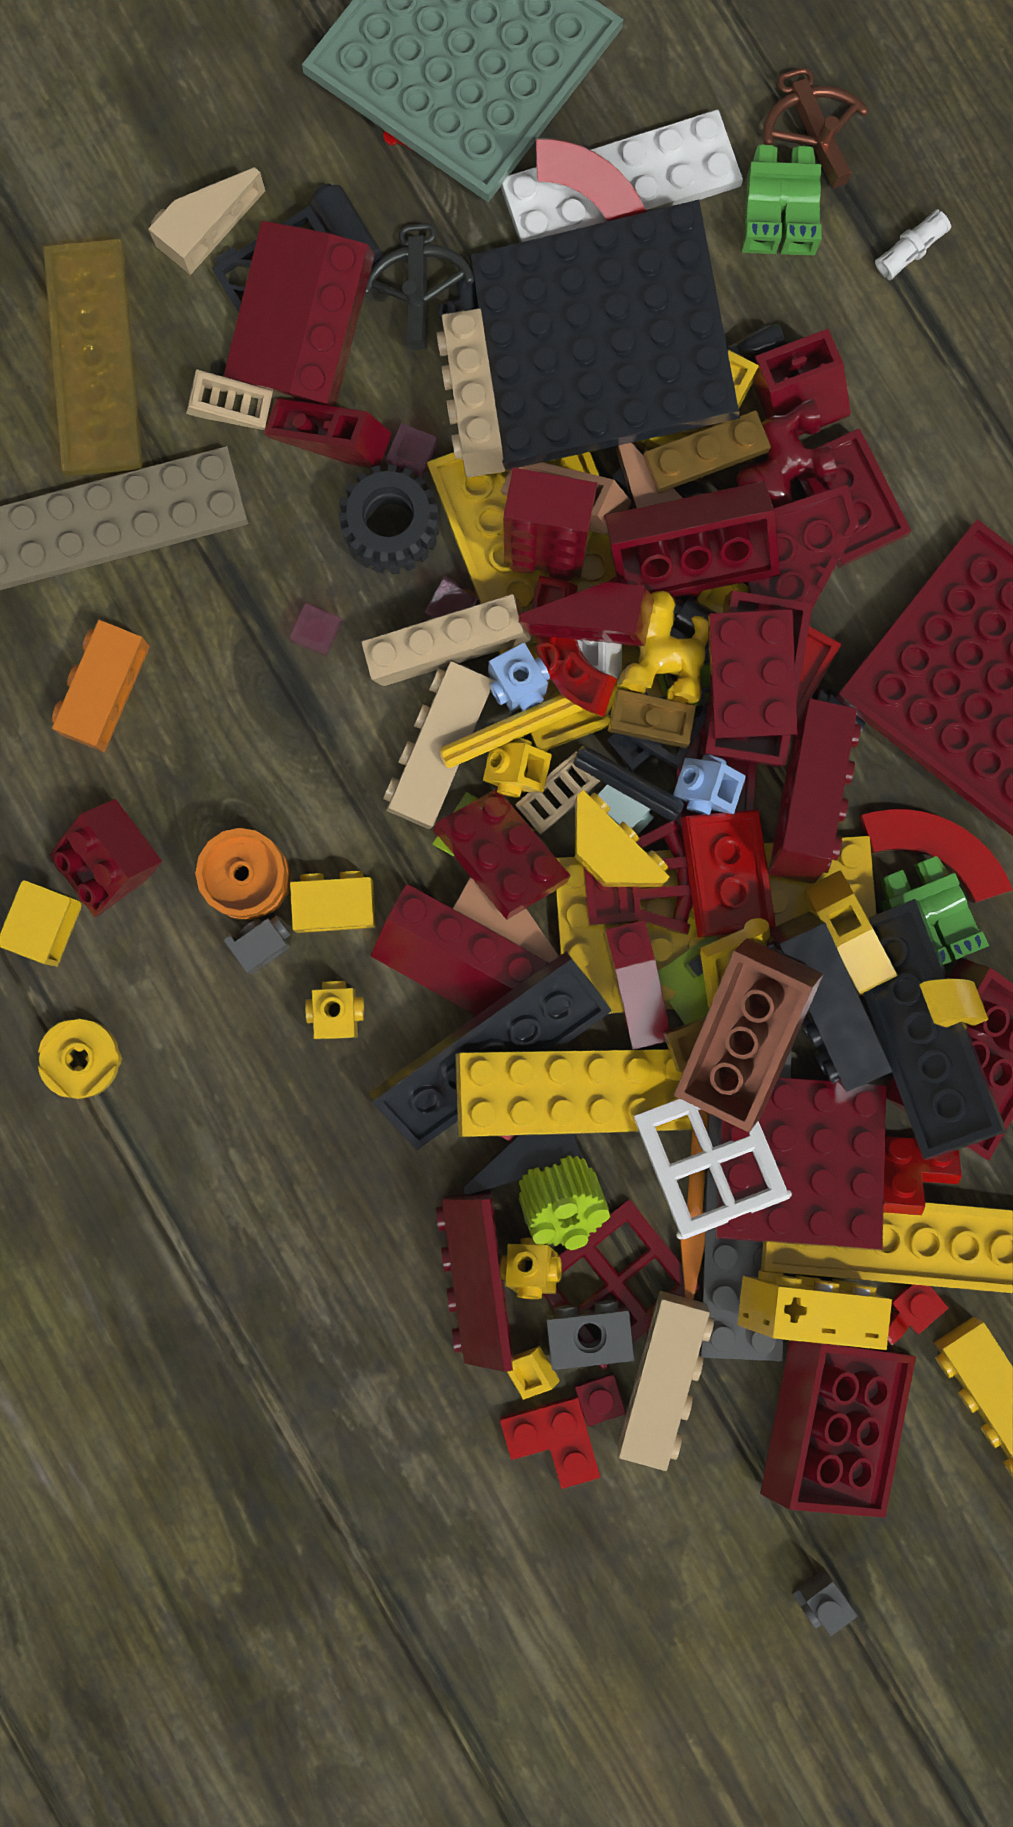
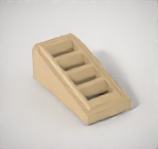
M196 369L186 414L264 430L273 391ZM204 388L211 389L209 404L201 402ZM220 391L227 393L224 408L217 406ZM236 394L243 396L240 412L232 410ZM251 397L258 399L255 417L247 415Z
M574 752L547 776L544 791L549 789L560 802L561 806L557 810L543 793L529 792L515 804L517 809L540 835L575 807L576 797L582 790L589 795L601 784L600 780L573 764L577 752ZM572 768L586 783L582 788L569 775L568 771ZM559 779H561L574 794L569 799L556 785L555 782ZM536 799L550 816L544 820L530 803Z

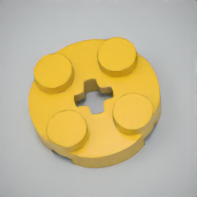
M85 1019L68 1020L58 1023L45 1034L38 1050L40 1052V1066H38L41 1079L51 1091L68 1098L83 1099L103 1092L115 1079L118 1067L122 1061L118 1043L112 1033L103 1025ZM75 1049L78 1052L86 1050L88 1053L86 1057L88 1064L85 1068L82 1066H77L75 1069L71 1067L70 1063L73 1061V1057L70 1053L72 1050Z

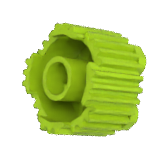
M571 1156L560 1159V1166L553 1164L552 1168L545 1167L543 1172L539 1170V1167L529 1169L528 1174L522 1176L523 1180H519L522 1191L519 1193V1201L535 1244L546 1243V1245H550L553 1243L554 1246H557L561 1243L567 1249L575 1250L588 1243L589 1233H595L597 1231L596 1228L601 1227L602 1223L610 1218V1214L596 1173L593 1172L592 1168H588L584 1158L579 1159L576 1156L572 1159Z

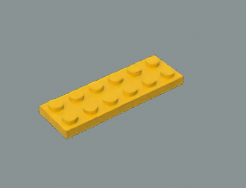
M669 1050L456 1054L458 1137L639 1132L633 1117L680 1099L674 1096L683 1072L676 1071ZM688 1115L655 1127L656 1131L694 1130Z

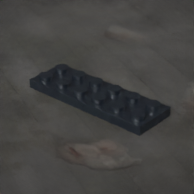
M913 899L868 918L897 976L863 994L923 1159L930 1160L1006 1133V1128L966 1023L959 1022L947 1028L934 1024L919 984L926 981L949 979L920 902Z
M566 951L369 1092L371 1101L418 1150L458 1121L456 1054L557 1051L612 1012V1009Z

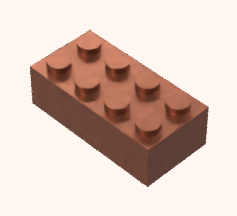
M746 938L732 953L674 1096L750 1133L765 1110L824 973Z

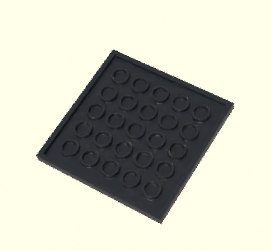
M699 199L471 254L504 459L502 463L505 470L740 419Z

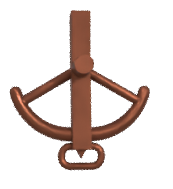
M799 68L783 73L778 78V87L782 92L789 95L780 99L768 113L763 128L764 145H772L773 138L813 145L832 189L846 185L852 171L834 137L856 111L861 116L867 115V106L859 98L846 90L832 86L811 87L814 83V76L807 68ZM800 74H805L808 77V80L807 78L800 81L795 80L791 87H786L783 83V80ZM816 98L837 99L847 103L850 107L839 120L835 116H828L825 119ZM795 105L809 136L774 130V125L782 112Z

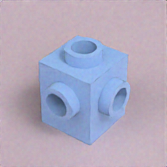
M525 643L489 661L488 673L491 679L495 680L489 684L490 689L500 705L506 703L511 713L519 708L522 711L527 710L544 700L542 696L546 694L547 680L550 679V676L543 661L539 657L534 660Z
M703 755L702 760L685 758L673 796L688 803L687 810L700 815H710L711 811L734 814L746 776L727 766L725 760L712 755Z

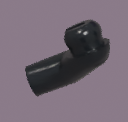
M464 278L457 282L458 297L453 301H448L447 305L442 303L438 309V316L441 321H443L442 315L477 309L475 280L472 284H467Z

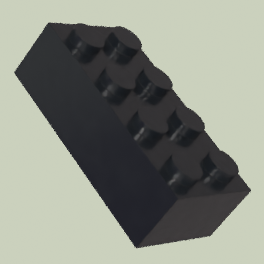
M808 911L770 929L768 948L824 973L801 1025L806 1038H810L814 1047L819 1048L813 1054L822 1073L827 1075L832 1084L838 1082L846 1092H849L892 1072L826 923Z

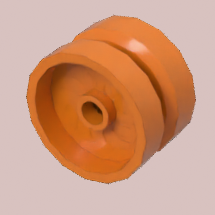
M243 828L223 831L208 841L198 856L195 875L200 893L210 906L231 918L245 921L265 918L281 906L289 893L291 873L288 860L272 840L258 831ZM247 867L249 870L248 878L244 881L238 880V873L244 874L243 868Z

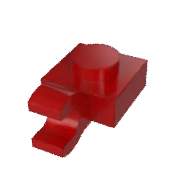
M907 1284L892 1298L891 1305L896 1311L890 1316L887 1342L891 1345L894 1344L905 1334L908 1327L914 1333L920 1334L948 1309L947 1305L931 1286Z

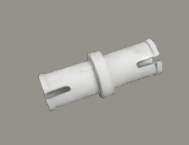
M936 209L917 227L902 233L900 240L890 250L876 259L875 264L884 278L887 277L888 280H892L913 260H920L926 254V249L951 229L947 216L942 211L939 213V210Z

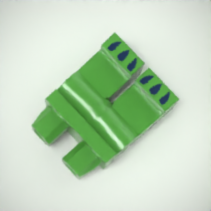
M774 145L757 146L754 160L750 164L746 178L741 253L776 254L781 241V254L815 256L821 242V164H815L813 147L798 146L793 148L790 163H777V147ZM754 240H762V241H766V242L760 243V242H756V241H754ZM793 242H805V243H803V244H796V243H793Z
M938 856L915 864L922 885L913 889L910 888L903 870L880 879L886 900L880 902L883 911L913 899L920 902L943 965L951 962V960L959 959L989 946L983 931H979L968 908L965 895L958 885L960 883L956 873L947 874Z

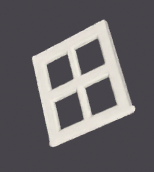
M682 1099L633 1117L677 1226L678 1232L676 1236L678 1239H687L728 1223V1220L748 1212L754 1213L790 1199L792 1192L786 1189L759 1121L750 1131V1136L713 1147L698 1111L701 1109ZM688 1115L703 1152L670 1164L655 1127ZM752 1151L768 1189L735 1201L720 1163ZM710 1168L724 1206L691 1218L677 1180Z

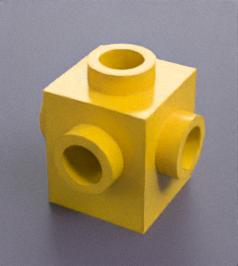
M522 738L515 739L489 751L483 781L498 786L497 792L506 796L520 797L521 792L543 793L552 754L531 746L532 742Z
M346 981L322 982V990H312V999H306L307 1023H313L314 1039L358 1037L357 1021H364L363 997H356L355 989L346 988ZM338 1003L340 1005V1013L336 1017H332L330 1008L333 1004Z
M522 1238L520 1244H508L507 1255H503L501 1259L502 1280H506L505 1285L516 1292L517 1297L523 1299H541L542 1294H556V1282L560 1281L562 1271L561 1258L558 1257V1253L549 1245L535 1244L533 1238ZM526 1261H533L532 1269L525 1272Z

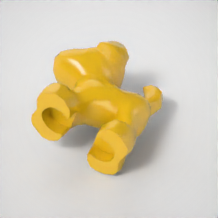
M652 592L651 596L654 599L646 644L645 646H639V663H630L621 672L617 688L645 694L646 688L652 687L656 674H674L677 681L668 689L667 700L693 705L701 698L700 670L705 661V646L709 639L708 621L701 616L691 618L695 634L690 639H677L670 636L675 620V600L668 592Z

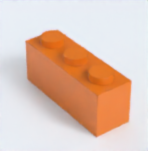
M98 619L95 629L91 628L85 636L83 642V650L85 652L80 664H75L69 673L67 680L69 689L64 701L60 700L54 708L52 714V722L54 724L52 729L61 736L105 753L150 648L145 639Z

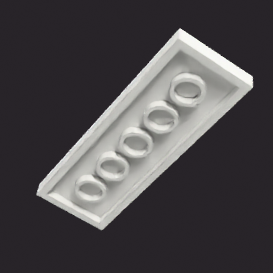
M719 110L591 150L610 161L621 171L639 195L647 212L720 194L741 187L743 181ZM537 167L507 176L501 185L519 242L607 222L596 205L580 192L558 183L538 182Z

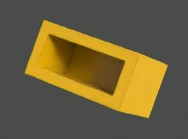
M363 871L340 872V879L324 880V874L320 873L300 875V882H290L292 924L295 932L376 928L374 883L371 877H364Z

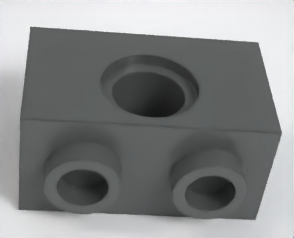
M604 1300L595 1302V1309L578 1311V1305L573 1304L554 1307L553 1314H546L552 1370L634 1361L627 1306H619L618 1300ZM593 1323L601 1329L600 1336L596 1341L585 1343L578 1338V1331L584 1324Z

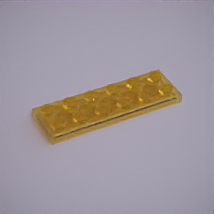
M121 239L43 246L62 472L67 477L143 469L123 243Z

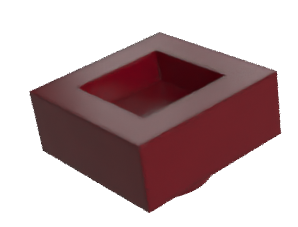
M613 1372L575 1384L588 1427L626 1414Z

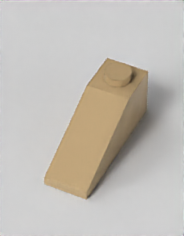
M254 167L174 200L167 209L160 210L152 220L149 232L156 247L191 275L265 192L261 173Z

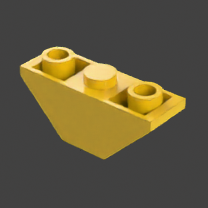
M582 790L575 800V858L603 887H661L670 878L665 872L668 869L667 864L654 851L651 850L647 854L636 843L639 837L630 826L623 821L618 825L607 814L611 809L596 793L589 796Z
M841 870L804 888L819 918L826 923L842 961L860 994L897 976Z

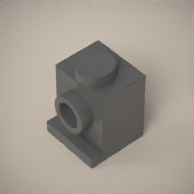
M278 916L271 920L266 919L264 922L258 918L241 929L240 933L243 937L237 940L235 937L229 936L224 940L244 970L252 975L291 948L286 941V938L291 934Z
M825 1568L792 1591V1594L813 1626L818 1628L823 1625L830 1636L858 1617Z

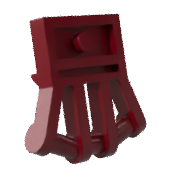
M673 820L639 837L636 843L641 848H644L664 838L674 858H664L662 860L668 866L666 870H676L678 886L639 889V887H603L583 866L589 926L633 923L645 920L647 924L684 935L689 934L691 925L688 924V919L693 902L685 847L678 832L681 827L677 820ZM678 897L672 918L641 910L640 900Z

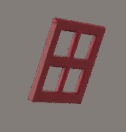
M628 1198L610 1213V1218L602 1223L601 1227H597L595 1233H589L588 1243L585 1246L575 1250L565 1249L558 1257L561 1258V1274L584 1257L605 1283L578 1305V1311L594 1308L595 1302L602 1301L613 1293L621 1305L627 1306L629 1315L633 1318V1321L630 1323L633 1343L649 1330L656 1302L646 1309L625 1283L629 1278L656 1258L677 1284L668 1293L685 1297L682 1264ZM627 1221L648 1249L617 1273L597 1248V1245ZM698 1284L696 1285L695 1292L700 1288ZM557 1286L556 1294H542L553 1309L557 1306L571 1305ZM587 1324L581 1326L578 1331V1338L585 1343H592L598 1339ZM602 1364L598 1366L602 1369H607L609 1364Z

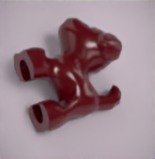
M814 399L802 402L785 415L772 416L761 423L771 446L769 452L766 453L767 459L751 463L746 468L738 471L736 487L765 481L773 508H777L793 502L790 480L800 474L812 473L816 480L822 483L836 479L837 468L830 446L806 449L796 433L798 429L810 435L821 431V417Z

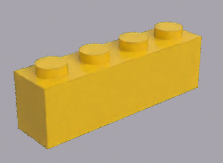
M972 1317L934 1342V1345L940 1352L935 1359L948 1378L955 1376L963 1389L958 1391L960 1398L971 1413L979 1412L985 1422L980 1427L982 1432L994 1448L1001 1446L1008 1457L1003 1463L1013 1477V1366L985 1323Z

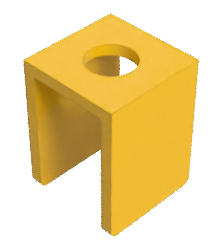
M22 881L0 933V947L37 962L58 967L81 910L82 903L28 881Z

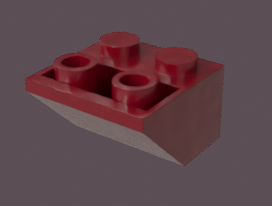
M829 328L755 356L753 363L759 366L753 380V385L767 419L776 415H785L809 399H814L817 404L822 423L820 428L850 417L851 410L844 364ZM800 429L796 432L798 436L805 434Z
M116 799L80 814L49 854L57 870L65 876L78 894L80 901L87 906L94 917L104 913L143 884L163 862Z

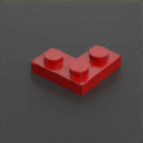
M885 1136L883 1213L922 1216L926 1207L923 1182L959 1184L962 1177L959 1149L930 1160H924L916 1139Z
M578 1395L500 1417L511 1460L550 1449L561 1489L600 1478Z

